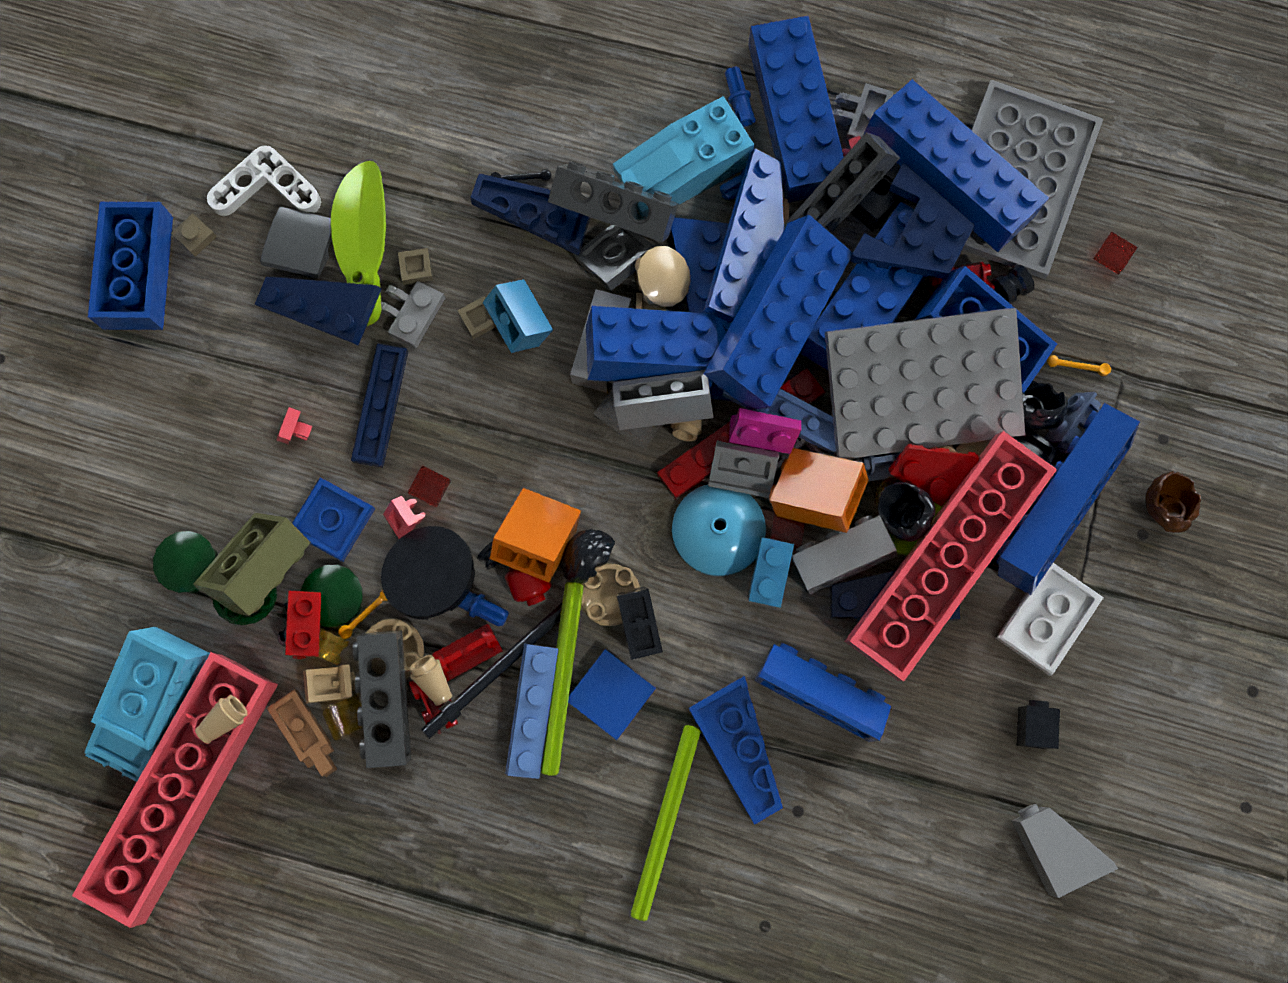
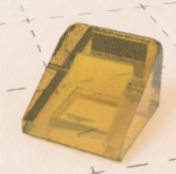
M357 695L330 705L323 711V717L334 741L340 740L363 728V726L360 727L358 725L357 711L358 707H362Z

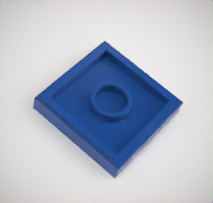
M320 477L292 524L311 542V545L344 562L375 508Z
M605 649L571 692L568 703L615 740H618L656 688Z

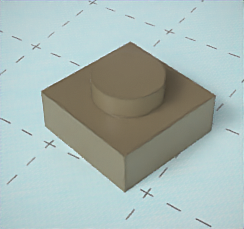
M193 213L171 233L195 257L217 237Z
M428 248L398 253L401 279L404 285L414 284L417 281L426 282L434 280Z
M484 296L457 310L473 339L496 328L483 304Z

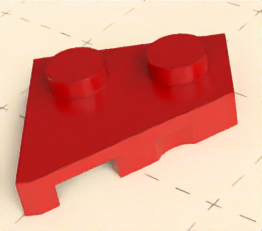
M907 444L889 467V473L902 482L914 484L922 488L935 503L942 507L980 458L975 452L968 451V454L949 452V449L945 448L927 449L924 446Z

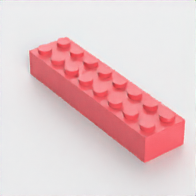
M1004 431L991 439L979 456L980 460L935 516L930 529L923 537L919 538L844 641L897 681H905L1057 470Z
M213 652L209 654L75 889L73 897L129 928L146 923L278 686L277 683L224 655ZM232 695L239 699L247 710V716L243 718V724L211 741L209 744L204 743L197 736L195 729L220 698Z

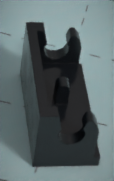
M639 587L634 591L618 593L617 601L630 659L633 660L662 653L663 650L649 589Z

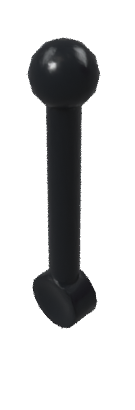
M544 169L540 173L500 175V173L494 172L490 176L510 181L528 179L548 181L552 174L548 169Z

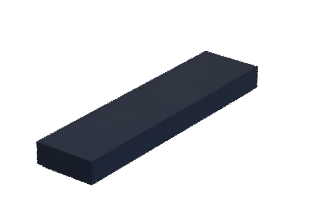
M383 344L376 345L351 457L353 463L381 468L384 466L408 357L407 348Z

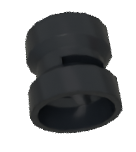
M1016 265L1008 271L1006 276L999 275L991 281L995 286L993 290L1010 304L1017 300V296L1027 295L1035 288L1031 274L1022 265Z

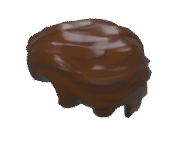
M1171 471L1155 478L1147 489L1145 496L1146 508L1151 518L1163 527L1165 531L1172 533L1185 532L1191 527L1192 521L1199 516L1201 495L1196 492L1194 481L1179 472Z

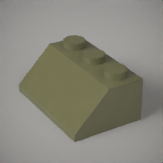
M254 513L193 585L234 613L250 616L262 607L264 598L283 581L284 574L303 557L304 550L311 542L286 517Z

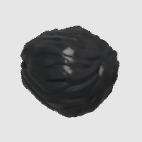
M1032 381L1025 393L1022 394L1024 424L1027 428H1052L1062 421L1068 410L1067 398L1064 392L1057 393L1050 383L1045 384Z
M897 482L884 487L878 502V514L886 529L896 538L911 542L923 537L930 529L933 517L935 516V504L930 495L922 488L907 482Z
M593 529L583 530L575 534L570 539L563 556L562 570L564 577L568 581L575 583H586L590 577H595L597 574L595 571L596 565L606 563L609 560L615 545L613 538L605 532Z

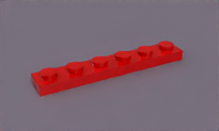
M807 368L780 388L810 405L825 394L824 389ZM730 422L657 472L658 477L674 499H677L710 476L716 442L731 443L729 442Z

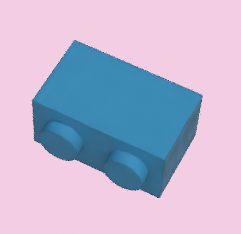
M525 280L498 284L483 301L485 308L511 353L539 347L553 331Z
M764 537L760 538L748 595L749 601L781 608L794 544Z

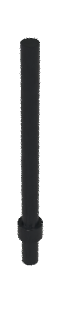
M562 603L452 702L448 700L439 708L440 712L421 729L424 735L430 739L448 722L452 724L462 715L460 711L523 655L524 644L534 645L560 621Z

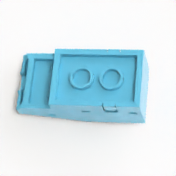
M724 96L673 122L613 163V170L622 184H625L626 181L638 183L643 186L642 191L654 194V191L664 192L672 196L671 201L681 204L745 169L749 153L754 149V143ZM638 202L637 210L642 217H647L649 214L648 206L644 202Z
M158 627L129 631L120 651V656H118L91 720L96 726L85 749V756L102 764L103 767L109 765L111 768L121 772L122 776L137 782L210 653Z

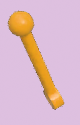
M1055 355L1049 356L1047 359V364L1050 367L1059 365L1095 371L1100 376H1107L1111 372V367L1107 363L1097 366L1061 360Z
M381 590L379 597L349 625L340 627L338 634L341 638L348 639L351 637L352 630L383 601H388L383 590Z

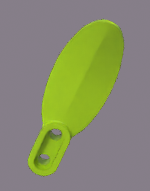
M366 161L355 166L344 177L336 192L331 211V235L336 259L342 273L346 277L347 283L377 285L380 287V278L377 272L382 262L385 247V198L381 171L378 165L373 161ZM381 292L367 326L374 324L381 315Z

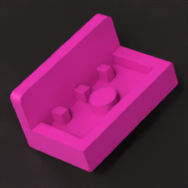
M739 408L737 415H732L730 419L729 442L790 454L801 432V420Z

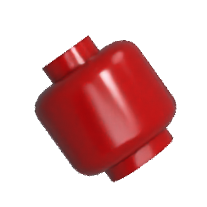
M509 567L510 570L505 574V580L514 601H526L527 605L531 606L546 599L544 593L551 588V581L546 582Z

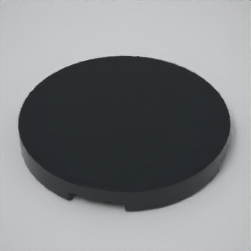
M440 526L421 527L407 533L392 546L383 563L381 583L387 600L405 616L419 620H428L449 610L453 611L466 598L474 582L475 569L470 547L458 534Z

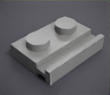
M717 441L708 486L769 498L779 453Z

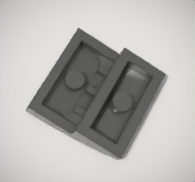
M280 207L264 244L260 259L261 265L319 279L329 259L328 248L332 242L331 218Z

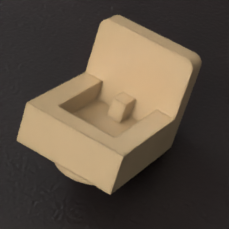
M349 664L303 671L306 704L345 700L352 697V691H355V674L350 672Z

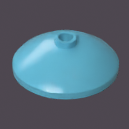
M708 484L693 490L680 502L672 523L674 545L681 558L696 571L711 576H728L747 568L757 557L760 538H765L766 536L764 515L760 506L751 495L709 487ZM719 520L723 521L726 528L719 531L714 527V523Z

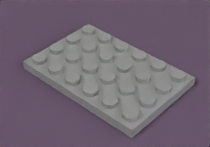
M990 80L971 130L1047 195L1049 199L1035 218L999 252H996L973 230L962 250L1012 268L1016 265H1022L1031 275L1046 279L1053 264L1103 119Z
M1016 308L825 332L837 457L850 459L902 452L907 444L932 448L991 440L1002 431L1011 437L1025 435Z

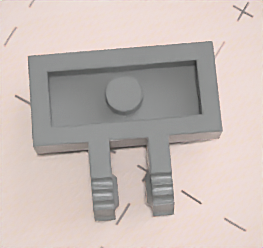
M867 83L864 86L861 98L840 92L835 99L837 105L848 110L856 109L855 113L834 108L832 111L836 123L843 126L851 125L846 140L857 136L862 138L873 113L889 100L894 92Z
M419 281L416 282L409 295L389 285L385 292L391 298L404 303V305L398 311L388 303L381 302V312L395 319L388 333L391 337L416 349L444 302L445 295Z

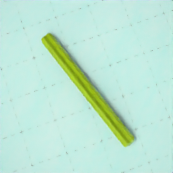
M567 582L564 588L556 646L558 648L540 772L551 776L558 775L584 588L583 584Z
M685 725L683 728L631 910V917L636 920H648L701 733L697 727Z

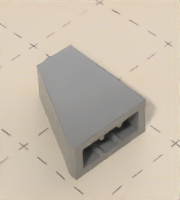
M1037 804L1027 806L1018 811L1020 817L1012 820L1050 896L1060 898L1118 869L1114 861L1049 807L1038 808Z

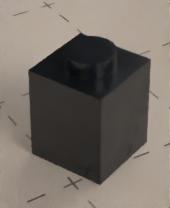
M1029 700V706L1018 707L1016 746L1059 749L1060 709L1049 708V702Z

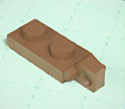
M292 690L267 708L300 762H304L308 768L315 765L322 777H327L337 770L329 756L334 751L330 745L331 742L298 690Z

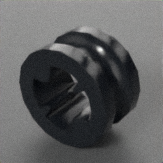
M493 541L477 556L480 562L485 561L487 570L492 569L498 564V562L490 559Z

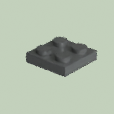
M610 225L582 247L579 256L576 254L574 256L581 266L611 291L636 271L635 263L637 259L642 257L646 251L654 248V245L640 234Z

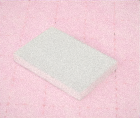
M1053 563L1033 594L1026 593L996 639L1051 676L1104 597Z

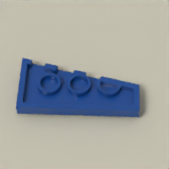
M745 676L688 709L755 825L782 809L783 806L772 768L769 764L763 737L747 688Z

